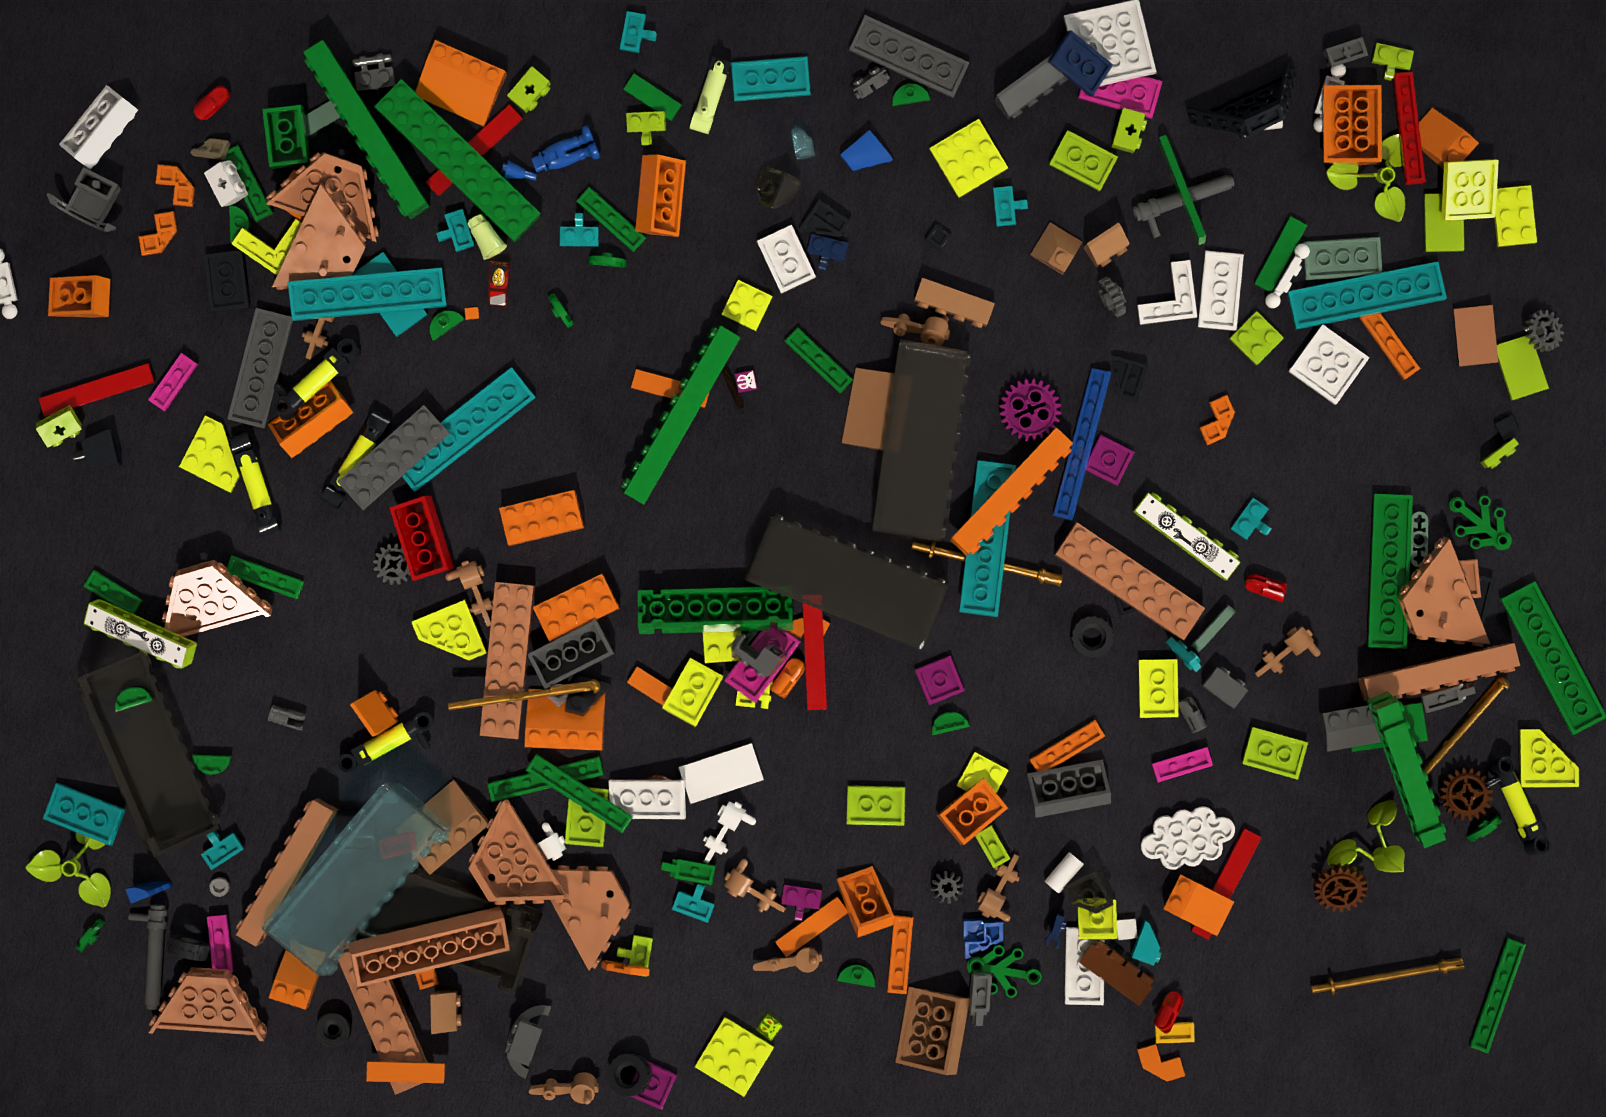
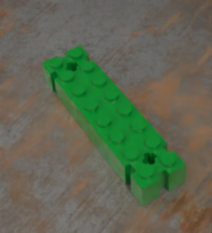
M777 586L776 591H769V587L661 590V594H654L653 590H638L639 634H655V629H662V634L770 631V626H777L778 630H793L792 586Z
M1388 691L1366 699L1414 838L1420 842L1423 848L1445 841L1444 833H1446L1443 822L1439 821L1440 811L1437 805L1433 804L1434 794L1432 789L1427 786L1426 782L1429 780L1426 772L1421 769L1422 759L1414 749L1417 745L1414 737L1409 734L1410 724L1407 718L1404 719L1402 712H1405L1402 702L1398 701L1396 696H1392Z

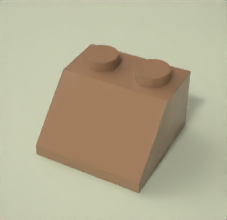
M1117 223L1088 242L1084 250L1096 267L1099 265L1104 267L1112 261L1110 259L1112 256L1117 254L1119 257L1128 251L1126 247L1130 243L1120 223Z
M458 990L434 991L430 995L431 1034L457 1031L459 1029L458 1026L462 1025V1015L458 1014V1007H461V995H458Z

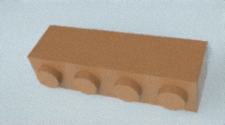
M922 278L914 300L917 302V306L928 309L929 306L936 309L935 312L946 316V313L954 315L953 319L964 322V320L971 321V325L978 328L987 326L995 304Z

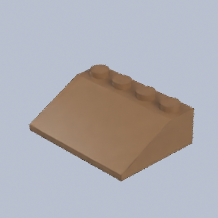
M856 368L842 443L898 454L913 377Z
M453 780L395 830L398 834L415 831L417 850L412 851V854L430 875L487 827L489 821L456 781Z
M909 987L895 1063L944 1075H956L969 998Z

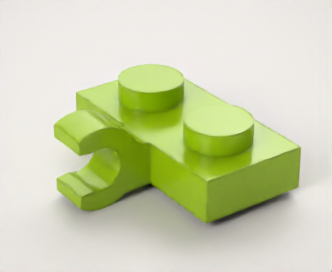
M1376 43L1371 63L1386 66L1384 79L1391 81L1394 77L1395 68L1406 71L1410 70L1414 51Z
M665 111L626 113L627 132H642V145H652L651 131H666Z
M634 935L632 949L618 947L617 956L630 958L629 965H640L648 968L653 938Z

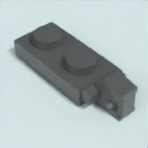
M1460 682L1457 685L1444 686L1437 690L1421 693L1420 695L1424 711L1429 713L1463 703L1466 696L1476 692L1471 682L1465 684Z
M971 973L969 1015L972 1016V1023L975 1026H983V1016L987 1015L990 1009L992 981L990 973Z

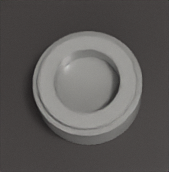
M217 877L211 881L210 891L214 896L221 897L229 892L230 884L227 879Z

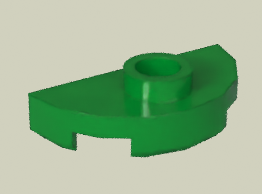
M906 84L895 92L892 107L930 101V97L923 87L917 84Z
M229 205L230 239L232 244L242 228L249 231L250 222L243 210Z
M602 253L601 256H589L588 264L625 268L626 260L615 258L610 253Z
M554 293L548 295V299L554 306L551 310L556 318L561 317L568 328L574 325Z
M443 311L437 314L432 319L430 325L432 340L435 341L465 319L454 311Z
M137 686L129 687L123 690L117 697L115 710L117 712L154 699L144 688Z
M946 712L939 715L934 721L932 735L970 726L961 714Z
M192 755L193 762L201 772L210 775L224 771L230 764L232 757Z
M1497 814L1489 821L1484 820L1477 825L1478 828L1466 837L1470 842H1475L1479 837L1483 838L1497 828L1496 825L1502 822L1501 818Z
M101 918L96 920L95 924L79 940L76 949L83 952L88 944L92 945L98 938L96 934L106 922Z
M859 964L844 968L837 979L840 982L875 987V979L872 972Z

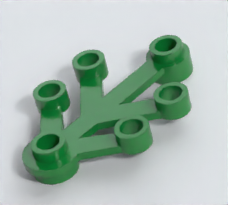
M1481 496L1478 499L1482 519L1465 506L1462 498L1454 497L1449 500L1448 507L1452 512L1462 513L1477 525L1471 527L1457 526L1454 529L1455 536L1464 537L1468 534L1487 533L1492 537L1482 540L1472 538L1469 541L1470 548L1479 549L1483 546L1493 545L1498 550H1506L1510 547L1512 538L1509 533L1505 532L1503 519L1506 512L1503 508H1496L1493 511L1497 531L1494 530L1490 524L1488 506L1491 500L1488 496ZM1483 498L1487 499L1486 505L1481 503ZM1455 501L1460 502L1459 508L1454 506ZM1498 510L1502 511L1501 517L1496 515ZM1458 528L1463 529L1462 535L1457 533ZM1501 537L1505 538L1504 544H1501L1499 542V539ZM1474 540L1478 541L1477 547H1474L1472 545V542Z
M997 944L984 957H972L967 963V970L970 974L993 973L1009 998L1015 997L1017 990L1014 986H1011L1004 975L1027 979L1032 985L1038 984L1041 981V973L1035 968L1028 971L1006 968L1015 960L1022 959L1023 951L1020 948H1014L1009 956L996 965H989L987 963L996 956H1002L1005 952L1004 947ZM997 947L1002 948L1000 954L995 953ZM1019 950L1021 956L1015 957L1014 952ZM979 963L980 968L975 970L973 964ZM1036 973V979H1030V974ZM991 982V985H994L996 987L995 991L991 992V995L997 993L998 986L995 983ZM1008 989H1014V994L1009 995L1007 993Z

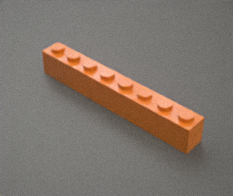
M1055 428L950 541L966 556L970 552L974 555L981 547L979 543L983 539L987 541L994 534L992 529L996 525L1000 527L1007 520L1005 515L1009 511L1013 513L1020 506L1018 502L1022 497L1026 500L1033 492L1031 488L1035 484L1039 486L1046 479L1044 474L1048 470L1052 472L1059 465L1057 460L1061 456L1065 458L1072 451L1070 447L1073 442L1059 429Z

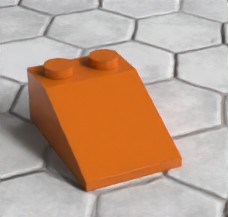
M1431 108L1419 122L1422 151L1443 170L1444 162L1463 161L1479 144L1464 129L1434 108Z
M96 275L50 278L48 316L109 317L110 279Z
M377 690L350 704L372 737L382 734L399 722L397 720V712L393 707L389 708L385 703L387 698L381 691L378 693Z
M983 778L936 816L958 843L965 845L1008 807Z
M873 866L837 879L850 921L858 938L894 924V914Z
M1180 875L1164 910L1218 936L1234 901Z
M289 941L269 998L306 1010L310 1005L326 952Z

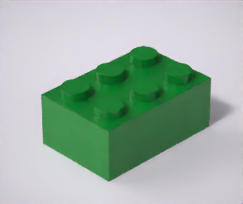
M302 105L262 109L269 167L276 169L310 164L304 107Z

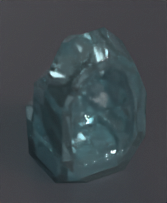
M798 127L793 128L791 135L796 159L800 160L815 156L812 138L807 136L804 130Z

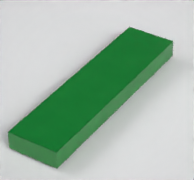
M239 145L229 149L224 161H232L241 181L245 184L248 195L244 197V200L255 221L258 222L274 214L270 205L265 203L267 199Z
M590 187L577 200V203L631 251L635 252L646 239L642 233L635 232L636 228Z
M1291 216L1289 217L1254 285L1272 293L1307 227L1306 224Z
M798 327L785 340L801 358L840 394L853 381L840 366Z
M231 555L227 566V571L230 574L236 575L242 580L295 599L299 598L304 584L302 580Z

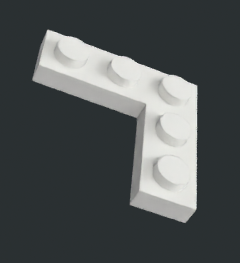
M1190 260L1170 263L1175 301L1137 305L1140 325L1197 318Z

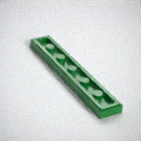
M1167 136L1159 137V145L1198 245L1204 244L1206 242V234Z
M538 754L535 755L526 771L621 833L624 832L633 816Z
M600 756L557 766L578 781L604 775ZM531 773L487 783L491 802L552 788Z
M1506 938L1469 1047L1489 1053L1526 944Z

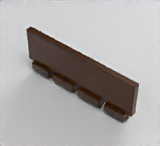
M1100 939L1095 944L1091 943L1078 962L1140 1006L1153 988L1150 985L1154 979L1144 971L1137 976L1140 968L1129 960L1122 966L1125 958L1112 949L1107 955L1110 947Z

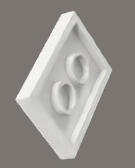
M792 225L757 241L781 294L816 278Z

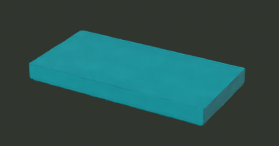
M807 56L731 62L734 102L810 95Z
M382 252L355 271L353 276L397 272V270L385 253ZM424 309L380 313L396 337L428 315Z
M56 783L43 819L112 846L126 809L61 783Z

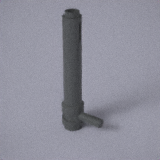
M1226 174L1189 187L1188 191L1192 201L1195 202L1232 189V186L1235 184L1232 176ZM1178 192L1158 199H1149L1146 203L1140 202L1133 207V212L1137 221L1142 220L1143 222L1148 220L1153 238L1161 235L1155 217L1160 216L1163 212L1181 207L1183 204Z
M151 904L148 914L129 913V920L146 921L147 928L149 929L144 1005H146V1009L156 1010L160 1005L164 929H166L165 917L167 916L166 905Z

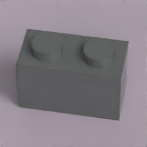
M1221 666L1220 669L1215 667L1202 686L1228 706L1235 709L1248 691L1245 688L1246 684L1238 678L1236 680L1229 676L1231 673Z

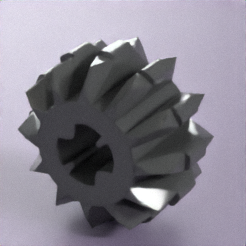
M943 871V878L938 873L936 876L939 881L932 880V883L937 886L931 887V891H938L934 894V898L942 895L940 898L941 903L944 902L946 897L947 903L950 904V897L952 896L957 901L958 898L955 893L959 895L963 893L957 889L963 887V883L956 884L961 878L957 876L953 880L954 872H951L950 876L947 877V871ZM948 882L951 883L952 889L944 892L942 885H946Z

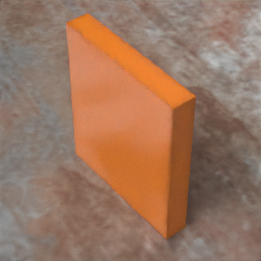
M478 307L465 308L466 320L479 319Z

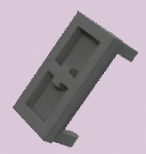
M1363 37L1322 51L1324 57H1327V66H1331V68L1368 56Z

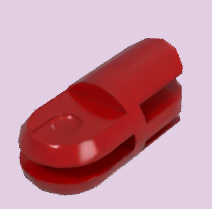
M224 86L213 88L195 105V116L201 120H207L212 117L228 101L230 97L228 89Z
M1257 574L1249 575L1245 581L1247 590L1279 602L1284 601L1287 584Z
M1171 991L1165 996L1153 1022L1164 1034H1168L1171 1031L1183 1005V997L1176 991Z

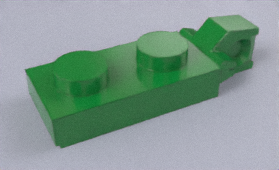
M673 859L672 863L662 862L661 870L669 871L670 876L675 879L712 885L715 865Z

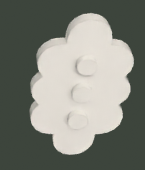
M1205 806L1197 807L1192 812L1185 809L1179 810L1173 817L1167 815L1160 816L1154 821L1153 833L1142 839L1141 851L1150 859L1160 858L1161 863L1171 870L1180 868L1184 863L1189 866H1196L1201 863L1203 858L1215 860L1221 855L1223 850L1222 843L1234 836L1235 826L1228 818H1216L1214 812Z

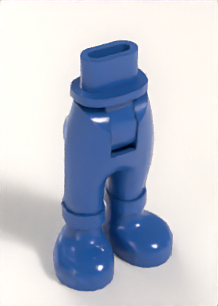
M588 124L582 127V133L579 136L576 135L573 138L554 143L543 150L542 153L539 152L538 156L532 157L536 172L544 169L548 171L549 169L563 168L579 160L586 159V157H592L593 159L601 158L595 142L583 149L580 148L577 151L567 153V151L594 141Z

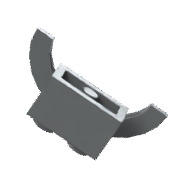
M83 167L74 183L77 188L68 204L47 193V197L53 206L75 219L104 232L116 230V227L103 222L121 191L118 184Z
M749 631L746 635H737L731 645L732 657L736 658L739 656V660L747 666L750 664L761 677H769L775 674L788 656V654L774 644L766 646L761 653L749 646L760 631Z
M537 1005L527 1009L517 1018L510 1030L505 1051L507 1059L513 1070L525 1079L529 1069L524 1065H530L543 1030L542 1026L528 1021L538 1015L548 1016L552 1006Z

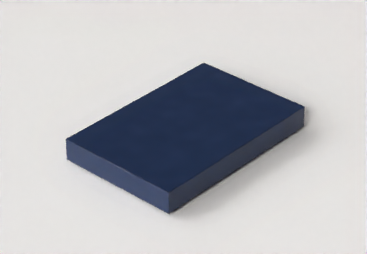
M1071 30L1066 33L1048 61L1049 64L1089 96L1095 94L1113 66L1111 62Z

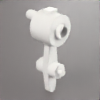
M729 801L727 806L722 805L717 815L720 816L718 823L724 826L717 838L710 835L709 838L705 836L703 839L706 842L704 846L710 848L703 861L704 863L708 864L715 852L720 855L723 852L727 853L728 849L725 848L727 844L721 840L728 828L735 831L741 820L750 825L756 823V819L746 814V810L741 808L742 804L738 802L734 804Z
M543 823L542 829L547 838L536 845L546 861L550 858L554 861L563 856L562 851L566 849L563 843L566 841L563 836L559 837L557 832L554 833L548 823Z

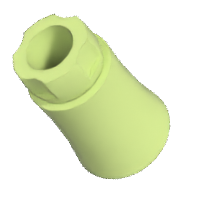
M483 214L473 217L467 223L484 260L496 256L507 247Z

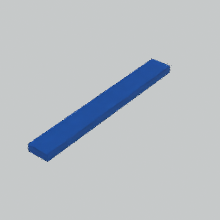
M1096 368L1091 369L1072 441V451L1068 456L1053 513L1055 517L1073 521L1111 376L1109 371Z

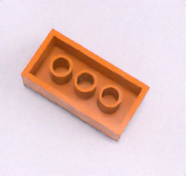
M575 490L499 508L508 546L584 528Z
M600 574L534 606L533 609L549 642H552L620 609L604 574Z

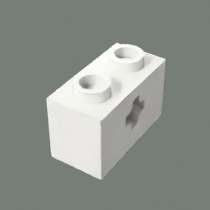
M232 161L220 162L204 173L221 207L233 205L248 195L245 184L241 181Z

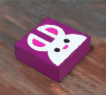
M754 370L735 374L739 393L757 390Z

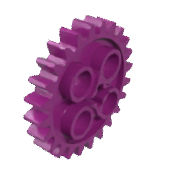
M1025 379L1024 385L1017 381V388L1011 385L1012 392L1006 390L1005 394L1008 397L1001 398L1005 402V404L999 405V408L1004 409L999 415L1005 416L1001 423L1007 422L1008 425L1005 429L1012 428L1011 435L1017 432L1018 439L1022 435H1025V441H1028L1029 436H1032L1033 441H1035L1036 435H1039L1042 439L1043 432L1049 435L1050 431L1048 428L1055 429L1056 427L1053 422L1060 421L1055 417L1056 415H1061L1060 411H1056V408L1061 407V404L1055 403L1059 397L1052 396L1055 390L1048 391L1049 384L1042 387L1043 381H1040L1038 385L1035 379L1032 380L1031 384ZM1037 392L1040 395V401H1031L1030 394ZM1014 400L1022 402L1023 407L1021 410L1013 408L1012 403ZM1040 403H1046L1045 406L1035 409L1033 415L1028 412L1017 418L1014 417L1015 414L1025 411L1028 408L1027 405L1034 407ZM1039 410H1045L1048 413L1046 420L1039 419ZM1023 417L1030 420V426L1027 428L1022 427L1020 424V419Z

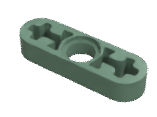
M1423 512L1412 514L1410 564L1414 567H1419V564L1413 559L1417 556V550L1413 551V547H1424V551H1419V555L1423 559L1428 555V517ZM1418 515L1424 520L1420 523V529L1424 528V532H1413V528L1418 529V523L1414 522ZM1416 534H1420L1424 538L1421 545H1416L1413 541Z
M1227 605L1191 646L1197 652H1200L1233 616L1235 610Z

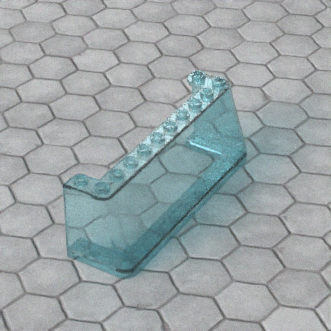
M384 783L262 926V930L316 975H332L338 969L337 960L343 956V950L347 947L348 943L356 940L355 936L358 932L363 931L369 925V919L381 911L380 906L393 897V891L404 884L408 873H412L418 867L419 860L422 857L425 858L431 852V846L440 842L444 843L449 838V833L452 829L403 784Z

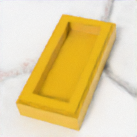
M1194 1022L1174 1023L1168 1034H1164L1155 1026V1043L1195 1042Z

